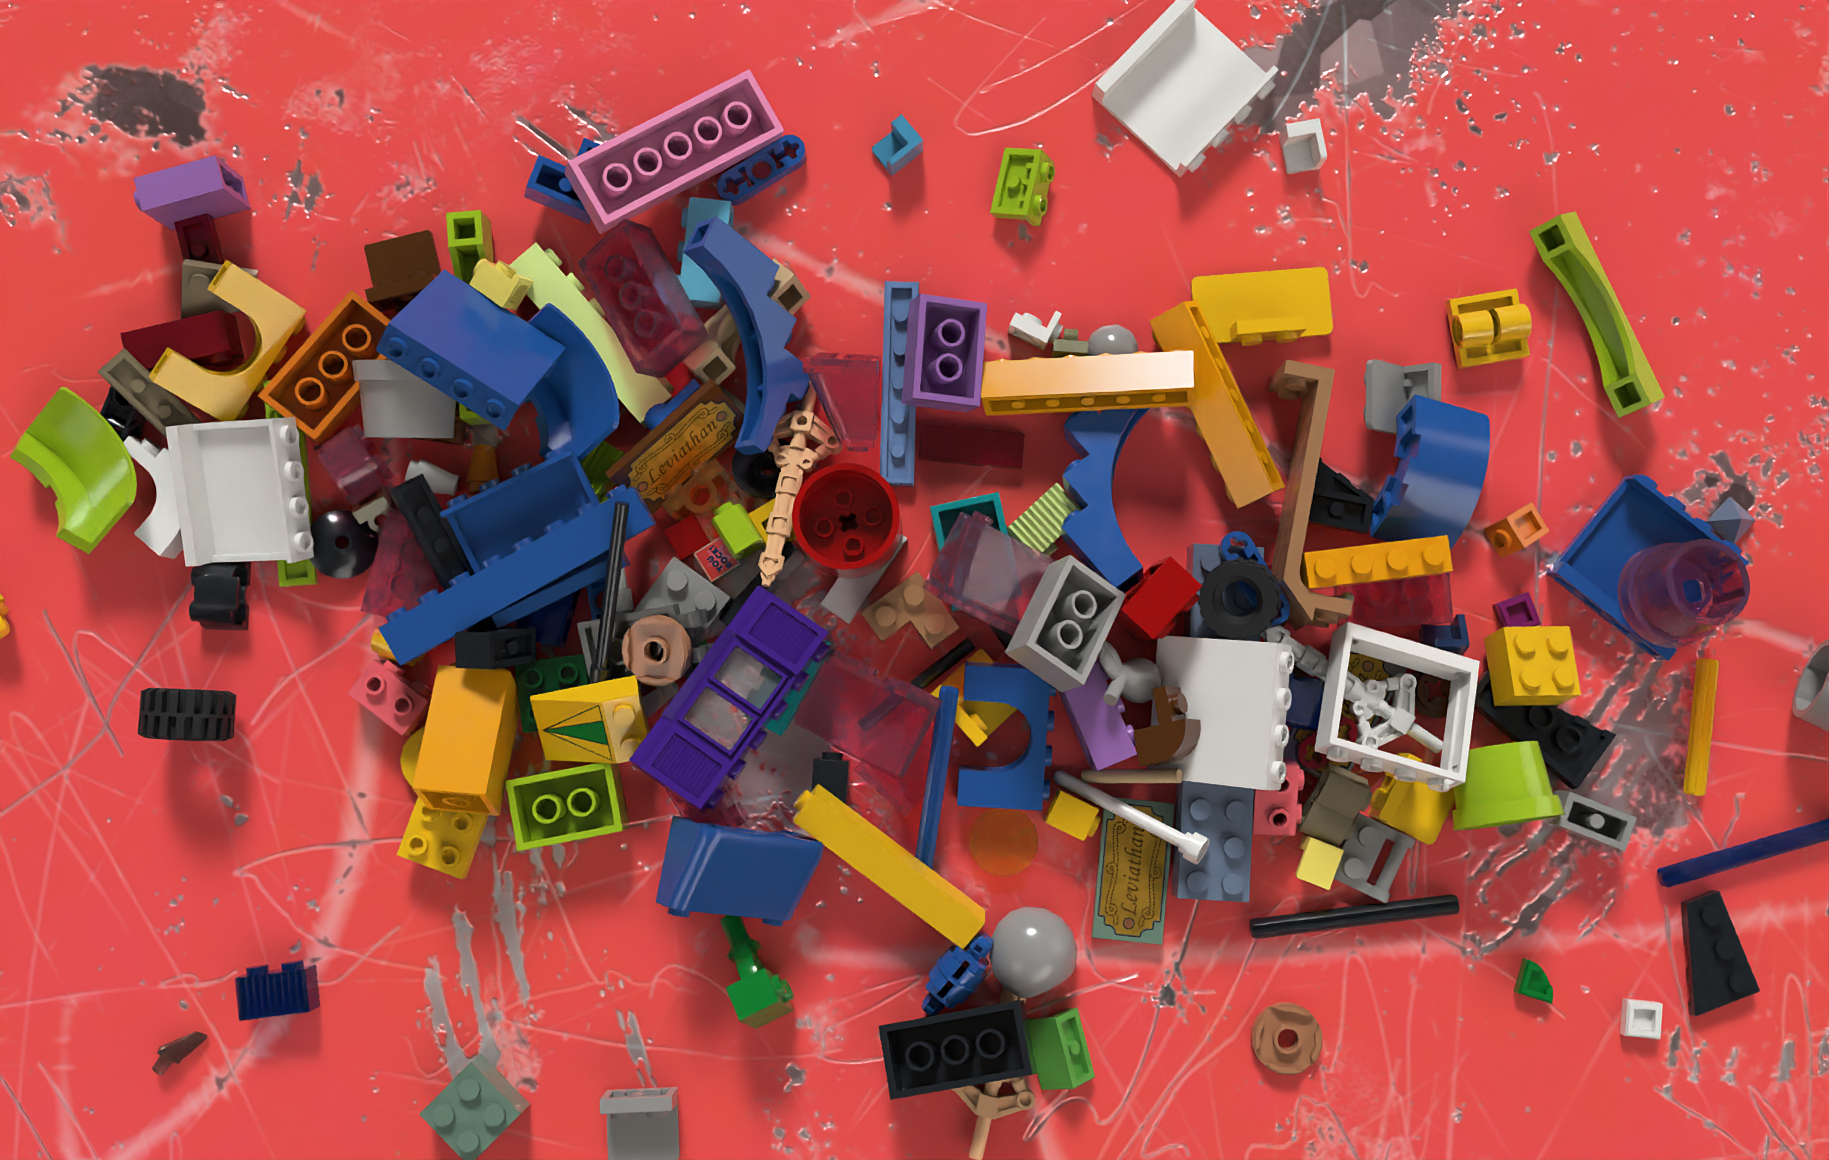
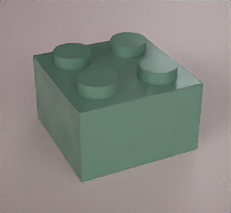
M480 1054L419 1115L463 1160H476L530 1103Z

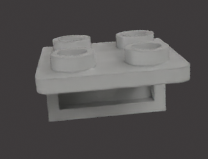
M1377 359L1368 360L1364 374L1366 405L1363 414L1366 427L1370 430L1397 435L1396 416L1415 394L1441 402L1442 364L1433 362L1403 367Z

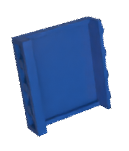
M444 269L388 323L376 351L505 431L516 411L543 378H548L553 372L566 347L506 308H502Z
M563 447L557 448L543 456L545 462L532 467L531 463L524 464L511 471L512 478L501 483L496 478L479 486L478 488L481 493L470 498L463 494L446 503L448 509L439 513L441 517L448 519L475 574L483 570L480 563L497 554L502 559L512 554L514 551L511 546L527 537H531L535 541L546 535L543 528L555 521L562 519L564 524L575 519L577 516L574 511L592 501L595 506L601 504L575 451H564ZM609 551L492 615L491 617L497 629L509 625L605 578ZM623 552L621 569L631 565L625 552Z
M1643 474L1624 476L1548 569L1546 574L1655 660L1669 661L1677 651L1672 646L1734 569L1737 566H1747L1749 561L1740 555L1742 550L1737 545L1725 539L1722 541L1712 533L1714 528L1709 523L1700 518L1694 519L1684 511L1686 506L1672 496L1666 497L1657 490L1658 485L1654 480ZM1711 549H1713L1720 556L1712 558Z

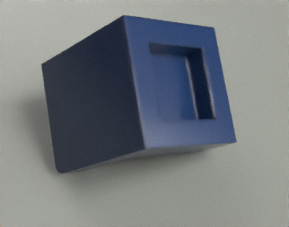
M1457 614L1450 625H1422L1418 631L1420 644L1463 656L1470 646L1464 614Z

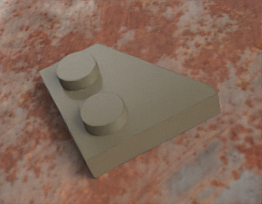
M190 259L184 260L182 264L181 319L218 310H224L229 314L241 311L207 289L222 267V264ZM239 267L258 279V270Z

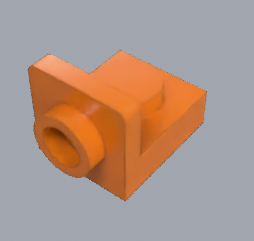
M1532 502L1484 528L1485 534L1501 558L1527 547L1550 532Z

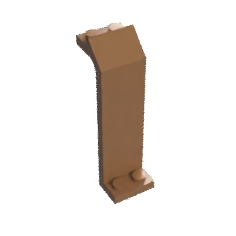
M1286 359L1271 377L1269 391L1278 393V397L1282 399L1297 400L1302 398L1271 573L1276 576L1278 585L1289 601L1290 614L1287 619L1295 631L1307 624L1328 628L1329 624L1338 623V621L1351 615L1353 601L1321 595L1308 590L1300 578V564L1335 369Z

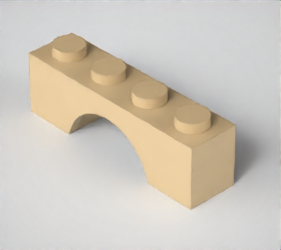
M773 259L780 267L774 278L775 285L767 296L793 315L811 298V295L791 271L776 259ZM727 304L675 352L678 358L703 384L712 378L719 385L737 368L735 354L741 338Z

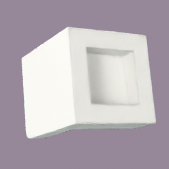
M1320 118L1290 123L1284 126L1279 134L1286 173L1293 174L1320 169L1327 160Z

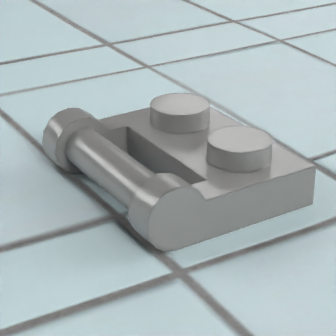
M1358 813L1353 819L1356 821V827L1351 838L1348 841L1344 839L1340 844L1339 848L1344 850L1334 879L1387 904L1391 895L1388 893L1407 849H1412L1416 840ZM1387 838L1395 843L1375 886L1366 881Z

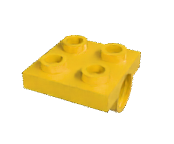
M1517 288L1449 299L1445 302L1458 369L1522 359L1530 355L1527 338L1532 330L1531 315L1528 307L1525 304H1520Z
M418 796L397 855L456 878L465 879L489 815L430 810Z

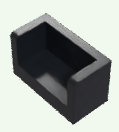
M504 626L487 632H456V668L491 670L537 662L536 627Z

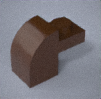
M1163 686L1152 689L1159 725L1133 730L1140 766H1159L1180 761L1187 757L1196 747L1200 737L1201 722L1198 719H1186L1185 713H1187L1188 705L1184 694L1181 693V688Z

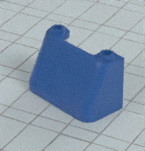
M673 815L656 903L669 907L668 914L674 916L689 917L690 911L762 918V923L782 926L783 921L791 920L822 858L824 845L813 837L794 831L767 832L721 826L713 822L697 823L692 821V818Z

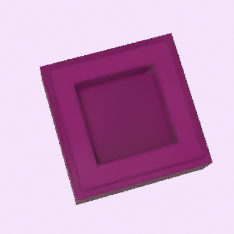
M1529 592L1493 604L1501 628L1536 627L1541 625Z

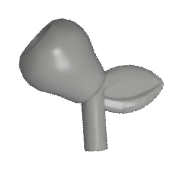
M1104 641L1098 656L1103 669L1112 679L1103 696L1104 702L1111 706L1115 705L1120 695L1133 703H1145L1152 700L1154 697L1152 689L1161 686V675L1154 662L1142 657L1131 658L1122 663L1116 649L1108 641Z

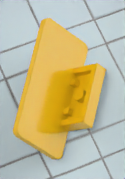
M1324 267L1197 276L1190 283L1192 301H1198L1217 344L1242 342L1243 346L1261 344L1263 340H1276L1277 343H1288L1302 337L1326 336L1333 330L1328 272Z

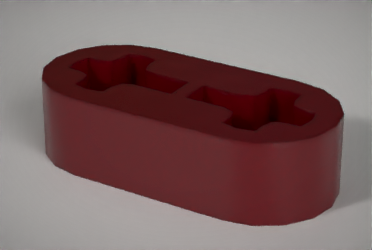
M1340 716L1339 726L1346 725L1348 728L1344 732L1345 740L1354 743L1358 736L1356 724L1350 718ZM1318 727L1300 740L1295 748L1297 762L1302 767L1308 769H1319L1331 761L1327 758L1326 754L1317 752V757L1319 758L1317 761L1313 759L1306 760L1304 757L1308 753L1305 748L1307 745L1315 747Z

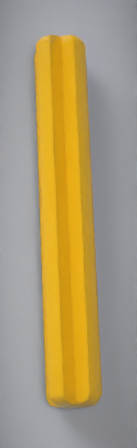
M1700 658L1696 663L1683 787L1685 794L1704 796L1707 787L1719 661L1710 658Z

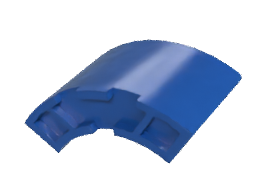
M547 303L528 323L564 345L566 349L550 376L543 378L525 402H532L538 413L535 421L540 436L539 454L544 456L557 448L563 447L564 451H575L579 461H581L618 427L620 418L618 396L611 375L590 340L561 310L553 304Z
M1415 394L1396 416L1397 437L1393 457L1399 458L1395 475H1387L1385 483L1374 501L1369 526L1371 538L1387 542L1448 535L1451 550L1466 528L1483 487L1490 452L1489 418L1482 413Z

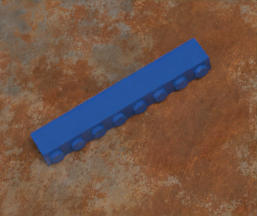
M625 484L616 487L606 493L607 501L598 506H595L592 501L574 511L577 516L575 519L564 524L562 519L555 521L543 528L546 535L533 541L531 537H527L511 546L514 552L503 559L497 554L480 563L483 570L470 576L468 571L448 581L451 588L440 594L434 589L417 598L420 605L407 611L404 606L385 616L388 623L378 629L399 665L411 662L454 638L456 632H464L492 615L608 552L616 501H624L630 504L625 542L656 525L655 519L637 488L632 486L627 489Z

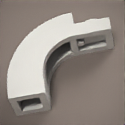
M128 436L123 442L130 456L151 474L157 491L156 503L151 514L134 534L157 555L175 559L183 550L169 449H162L148 438L140 440Z

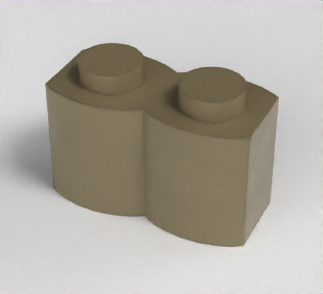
M1328 763L1322 771L1313 792L1302 808L1301 824L1298 825L1299 831L1337 848L1344 839L1348 841L1356 827V821L1353 819L1360 810L1364 812L1367 809L1372 798L1368 779Z

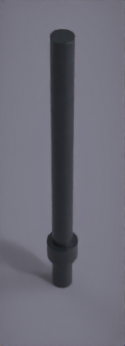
M616 501L614 506L595 663L591 664L589 680L592 684L611 680L612 667L609 665L630 506L628 502Z

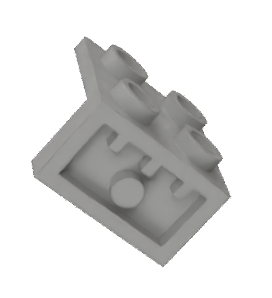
M678 1087L607 1090L599 1099L600 1114H607L608 1160L679 1159Z

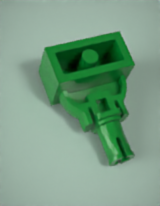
M726 915L720 919L731 947L727 956L729 960L736 963L741 980L725 987L739 1021L754 1029H758L794 1011L790 1000L795 997L786 979L782 980L779 974L775 975L764 967L757 953V950L761 949V945L757 940L755 941L750 938L741 916Z

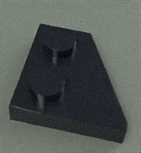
M1319 458L1308 523L1367 534L1374 498L1362 489L1354 487L1349 479L1340 472L1336 473Z

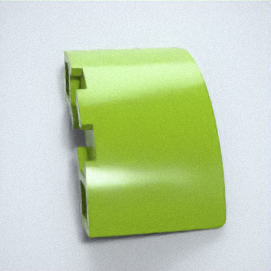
M60 387L22 434L10 458L28 469L45 488L52 487L58 498L55 506L59 518L56 537L90 554L133 504L137 489L136 473L127 448L105 418L77 394L66 387Z

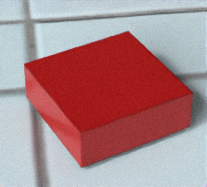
M693 513L663 531L681 561L686 560L694 555L693 553L711 543Z

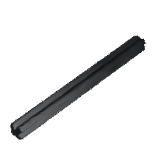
M1450 894L1387 902V904L1376 903L1255 918L1250 920L1249 927L1251 936L1255 939L1455 915L1459 913L1460 908L1457 896Z

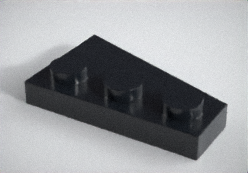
M1711 890L1681 902L1684 945L1687 947L1689 967L1686 969V981L1690 983L1691 1001H1688L1689 1014L1696 1017L1760 992L1720 892Z

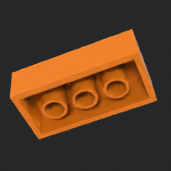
M350 290L259 393L258 397L283 418L295 417L297 428L319 446L323 447L361 403L359 382L354 381L352 361L390 360L377 352L376 348L391 320L353 290Z

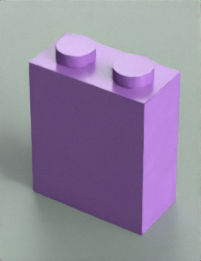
M216 155L134 178L137 191H134L133 195L139 210L172 231L176 230L174 225L176 221L205 213L216 219L251 209L243 177Z

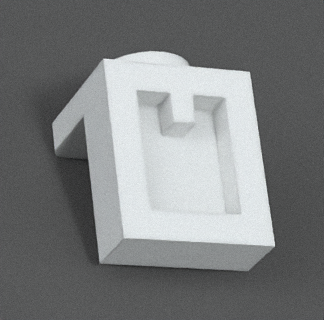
M1055 311L1047 328L1041 325L1042 321L1031 314L1024 313L1022 316L1015 313L1007 333L1044 351L1048 342L1053 344L1054 339H1058L1064 327L1058 323L1062 313Z

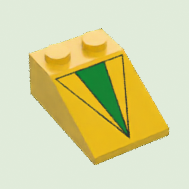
M633 675L530 696L546 760L614 764L630 761L631 756L650 732L639 682L635 678L637 676Z

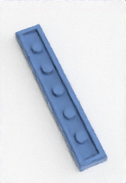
M885 281L880 475L891 487H914L916 406L902 405L901 403L909 302L919 295V282Z

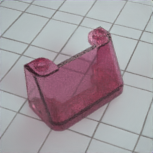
M974 511L972 517L960 512L922 587L944 602L1014 635L1047 566L1057 560L991 527L993 520L977 511Z

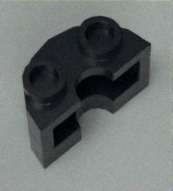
M212 562L202 566H195L191 572V583L195 587L194 601L191 602L189 607L191 621L199 622L207 630H248L249 606L246 603L245 595L247 587L250 586L251 562Z

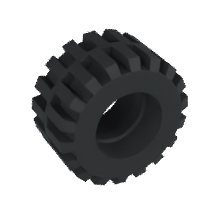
M147 688L142 690L138 735L149 739L185 741H226L234 736L237 695L230 691L173 688Z

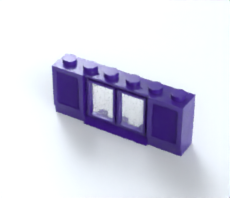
M758 585L669 703L662 716L629 759L630 762L700 813L704 814L708 808L713 811L725 795V792L721 789L729 778L736 780L745 768L747 762L743 759L751 748L756 751L768 735L764 730L773 719L777 722L788 708L789 704L786 702L788 696L793 690L798 693L805 685L810 676L806 671L814 661L819 664L829 651L830 646L827 644L829 632Z

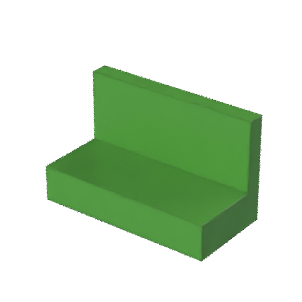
M1067 1008L1050 1017L1028 1018L1035 1063L1042 1090L1074 1089L1095 1078L1078 1008Z

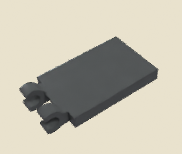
M677 603L615 615L609 665L612 667L611 680L634 675L624 664L621 649L625 633L636 621L646 616L658 614L671 617L684 627L691 641L689 628L709 623L707 610L700 609L681 614L679 604ZM600 618L577 623L588 677L591 664L595 663ZM653 641L650 645V653L655 659L661 660L663 648L659 643ZM714 643L696 647L692 646L691 663L683 676L693 672L691 664L701 662Z

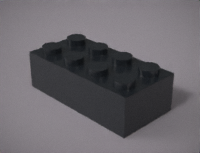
M1024 1000L879 1026L890 1100L1037 1073Z

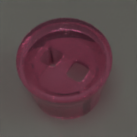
M1698 539L1685 543H1665L1644 548L1628 560L1622 569L1618 582L1619 605L1630 627L1648 642L1666 648L1685 647L1707 637L1718 626L1736 618L1745 608L1750 594L1749 575L1740 557L1728 546L1709 539ZM1697 580L1699 582L1702 593L1701 602H1687L1682 585L1684 581Z

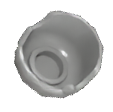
M1118 324L1101 326L1091 333L1088 339V356H1098L1103 353L1122 355L1139 352L1138 343L1132 332Z

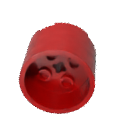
M838 463L826 466L815 472L804 482L794 500L792 524L795 536L811 562L828 575L836 578L855 579L873 574L890 561L899 546L902 534V520L897 497L890 484L879 473L869 467L855 463ZM852 518H855L857 529H848L847 532H844V526L841 522L843 520L850 521Z

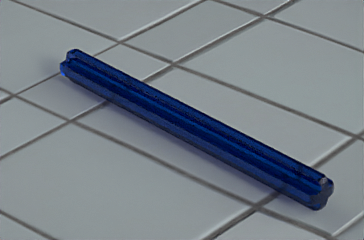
M1829 818L1659 868L1657 870L1658 880L1662 886L1669 888L1828 841Z

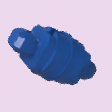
M985 932L978 933L964 949L952 945L943 956L937 959V963L929 972L930 980L925 985L929 993L921 1006L922 1010L929 1016L937 1015L945 1006L953 1009L957 1003H964L972 993L977 991L978 985L986 977L985 969L989 964L986 956L993 947L994 941ZM965 960L970 963L967 968L961 965ZM948 980L953 984L951 988L945 985Z

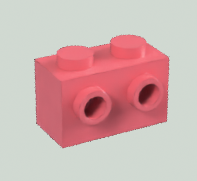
M389 659L386 662L383 660H372L347 694L402 736L414 734L428 716L432 698L430 695L433 691L418 680L411 682L403 676L405 670L396 662Z
M1283 758V762L1286 765V776L1281 784V790L1254 789L1252 834L1295 836L1296 824L1300 825L1302 820L1301 804L1297 803L1298 790H1303L1304 771L1300 769V766L1293 758Z

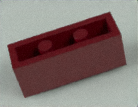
M224 310L120 333L123 349L125 348L150 373L168 347L199 366L210 364L214 367L227 366L233 363L232 359L244 357L236 317Z

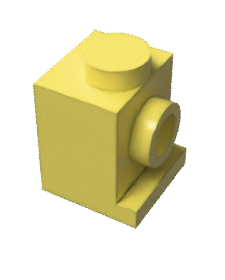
M481 259L473 269V278L469 285L502 308L517 310L534 281L529 277L517 275V271L500 260L494 264L486 259Z

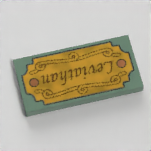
M1114 797L1173 828L1174 803ZM1103 808L1091 937L1162 945L1171 843Z

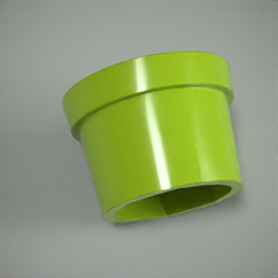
M1538 741L1506 743L1469 750L1465 783L1454 787L1456 810L1452 811L1454 831L1518 824L1565 815L1559 795L1553 794Z

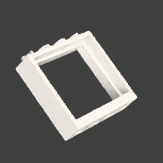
M1351 622L1345 623L1332 634L1314 751L1326 754L1327 758L1331 761H1350L1361 764L1360 768L1365 771H1385L1394 774V778L1400 781L1428 784L1427 787L1434 791L1447 792L1449 789L1465 783L1480 661ZM1350 651L1451 681L1440 768L1337 738Z

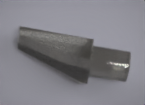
M195 1031L160 1046L157 1051L160 1057L152 1066V1070L159 1075H164L172 1063L179 1064L188 1054L204 1042L208 1036Z

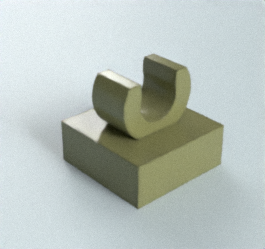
M1064 328V338L1054 339L1051 358H1063L1068 355L1088 356L1089 341H1078V329Z
M385 485L353 501L352 514L359 524L368 520L369 527L374 531H378L380 527L379 522L375 519L379 514L386 515L391 523L395 521V511L391 507L392 496Z

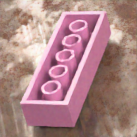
M749 69L569 160L564 174L601 235L754 155L778 140L783 134L784 129Z

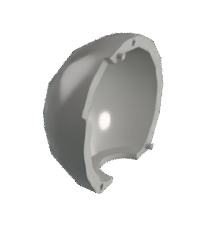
M1025 906L1009 912L997 924L991 937L994 942L989 952V959L994 975L1006 990L1020 998H1030L1052 989L1071 976L1076 967L1077 945L1073 931L1060 916L1045 908Z

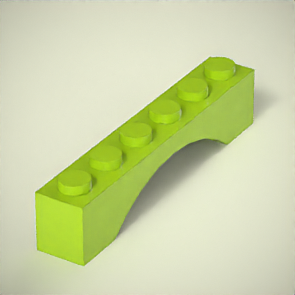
M481 210L446 213L448 248L454 276L468 285L473 278V269L481 259L494 263L491 221ZM459 403L460 419L471 426L492 424Z
M1576 212L1560 214L1530 230L1529 233L1543 262L1564 286L1586 325L1598 357L1603 387L1618 418L1665 398Z

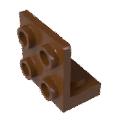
M429 230L368 244L364 247L373 288L365 289L368 303L380 312L407 306L441 273L433 234Z

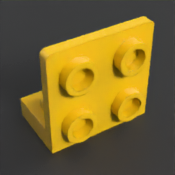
M983 649L978 650L967 660L971 662L995 663ZM964 663L930 695L938 703L941 686L958 688L959 695L955 723L978 747L1017 708L1000 702L963 700Z

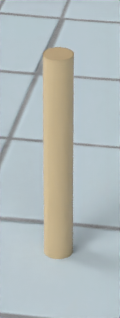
M1084 769L1081 772V780L1085 783H1181L1183 779L1181 769H1101L1099 771Z

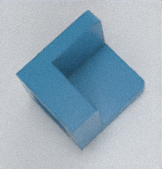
M901 114L891 122V132L872 147V153L890 175L893 176L923 152V139Z

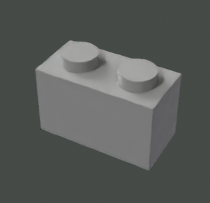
M1553 791L1554 795H1559L1565 815L1543 819V823L1607 848L1621 851L1626 850L1637 817L1570 791Z

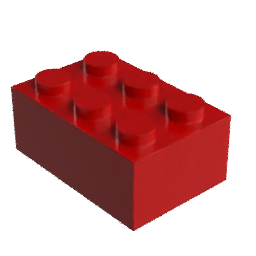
M1171 556L1152 563L1143 573L1144 579L1125 593L1126 596L1116 615L1115 621L1136 641L1163 639L1175 626L1176 623L1172 619L1176 614H1180L1182 611L1186 613L1200 598L1196 593L1203 585Z

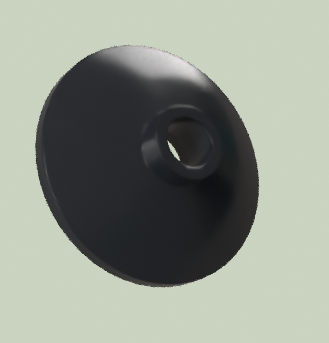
M777 439L781 446L790 445V443L783 439ZM768 448L763 453L744 455L737 450L732 460V474L739 488L756 498H776L775 490L781 469L776 466L773 453L769 452ZM763 470H770L773 474L762 475L761 472Z
M335 510L325 513L310 527L313 538L314 557L309 558V560L318 571L329 577L347 579L358 576L372 565L377 556L378 536L376 531L369 527L368 520L359 524L352 511ZM346 537L349 540L348 547L345 549L338 548L335 545L336 539Z

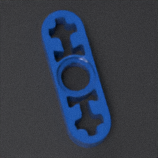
M785 135L723 173L717 182V190L721 200L731 201L732 206L740 205L801 167L806 160V150L803 141L795 135ZM789 146L791 149L798 148L796 150L797 157L791 159L790 156H785L779 160L782 168L777 169L771 155L775 154L778 160L785 155V147ZM759 162H765L771 166L770 175L764 179L756 178L752 174L753 167ZM746 171L748 179L753 186L748 187L747 181L739 185V193L737 195H734L732 192L725 193L728 190L727 184L732 181L734 185H738L744 181L742 173Z
M1234 531L1221 539L1218 551L1223 562L1240 558L1236 553L1232 555L1228 553L1227 549L1231 547L1230 539H1233L1235 543L1241 541L1244 544L1240 552L1245 560L1252 556L1258 564L1268 567L1252 539L1246 533ZM1236 581V584L1254 611L1257 605V601L1254 598V595H1257L1256 591L1250 588L1246 582ZM1282 590L1280 594V600H1282L1281 608L1278 610L1279 617L1270 626L1281 624L1289 617L1290 604Z

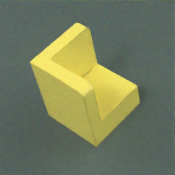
M1303 835L1298 848L1303 849L1304 852L1295 875L1299 879L1330 890L1344 850Z

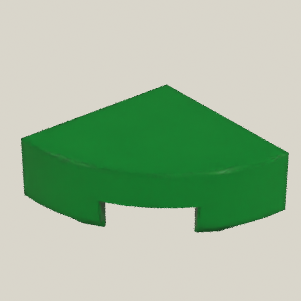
M1523 958L1514 992L1552 1004L1553 988L1547 975L1538 964Z

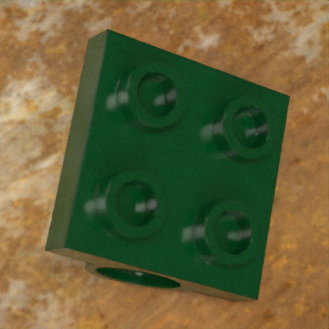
M584 654L537 660V662L515 665L522 732L538 731L530 696L590 684Z

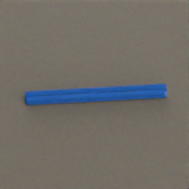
M941 686L939 691L915 854L917 859L931 869L933 868L959 695L958 688L952 686Z

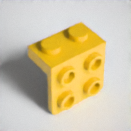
M1397 752L1396 754L1418 762L1422 761V759L1410 753ZM1385 772L1386 777L1381 787L1375 791L1371 798V808L1367 815L1425 844H1433L1455 801L1454 787L1447 792L1434 791L1429 789L1426 783L1400 781L1394 778V774Z

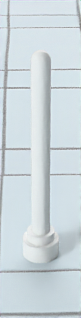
M1059 770L1054 773L1053 779L1057 784L1179 847L1178 851L1183 853L1184 859L1197 865L1205 855L1210 842L1209 838L1197 832L1194 834L1189 832L1183 834L1064 771Z

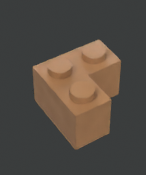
M918 571L861 613L882 642H885L911 622L931 650L960 628Z

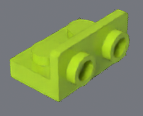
M1004 149L990 213L995 218L1027 220L1032 226H1040L1042 216L1046 214L1048 207L1047 193L1049 184L1053 182L1055 176L1054 162L1043 150Z

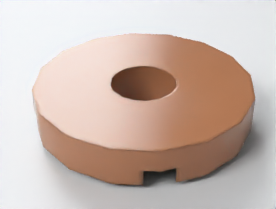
M660 614L643 617L627 630L623 638L621 650L624 664L628 670H631L637 676L635 678L643 684L653 687L669 685L681 678L690 666L692 658L690 637L684 627L671 617ZM653 641L659 643L663 648L661 660L655 659L650 653V645Z
M1277 1002L1265 1007L1256 1016L1251 1028V1045L1256 1057L1269 1070L1281 1075H1296L1317 1061L1322 1049V1031L1316 1019L1304 1007L1292 1002ZM1285 1029H1291L1295 1033V1042L1288 1048H1283L1278 1044V1035Z

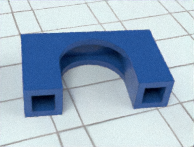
M965 661L963 700L1000 702L1017 708L1029 722L1030 739L1024 753L1008 765L1000 767L959 765L957 806L1042 811L1043 801H1049L1050 780H1044L1045 766H1051L1052 745H1046L1047 731H1053L1054 710L1048 709L1049 696H1056V688L1021 664Z

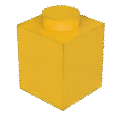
M1058 789L1043 821L1084 841L1087 835L1091 837L1094 835L1101 818L1096 816L1099 811L1098 808Z

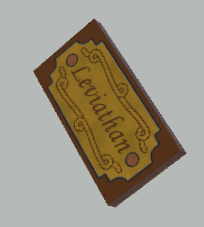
M710 378L605 473L617 486L625 484L627 489L632 486L636 487L653 515L738 439L744 415L713 379Z

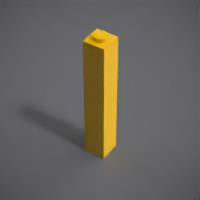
M817 784L811 793L805 790L793 805L797 809L793 819L795 824L816 840L822 842L824 846L961 949L967 946L985 924V909L821 785Z

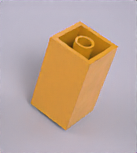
M456 662L451 663V666L438 665L412 789L428 809L500 816L506 785L505 781L507 780L520 712L517 684L511 672L507 671V669L456 668Z

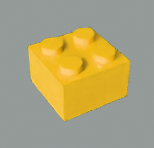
M1569 626L1502 627L1484 638L1494 706L1561 705L1581 695Z

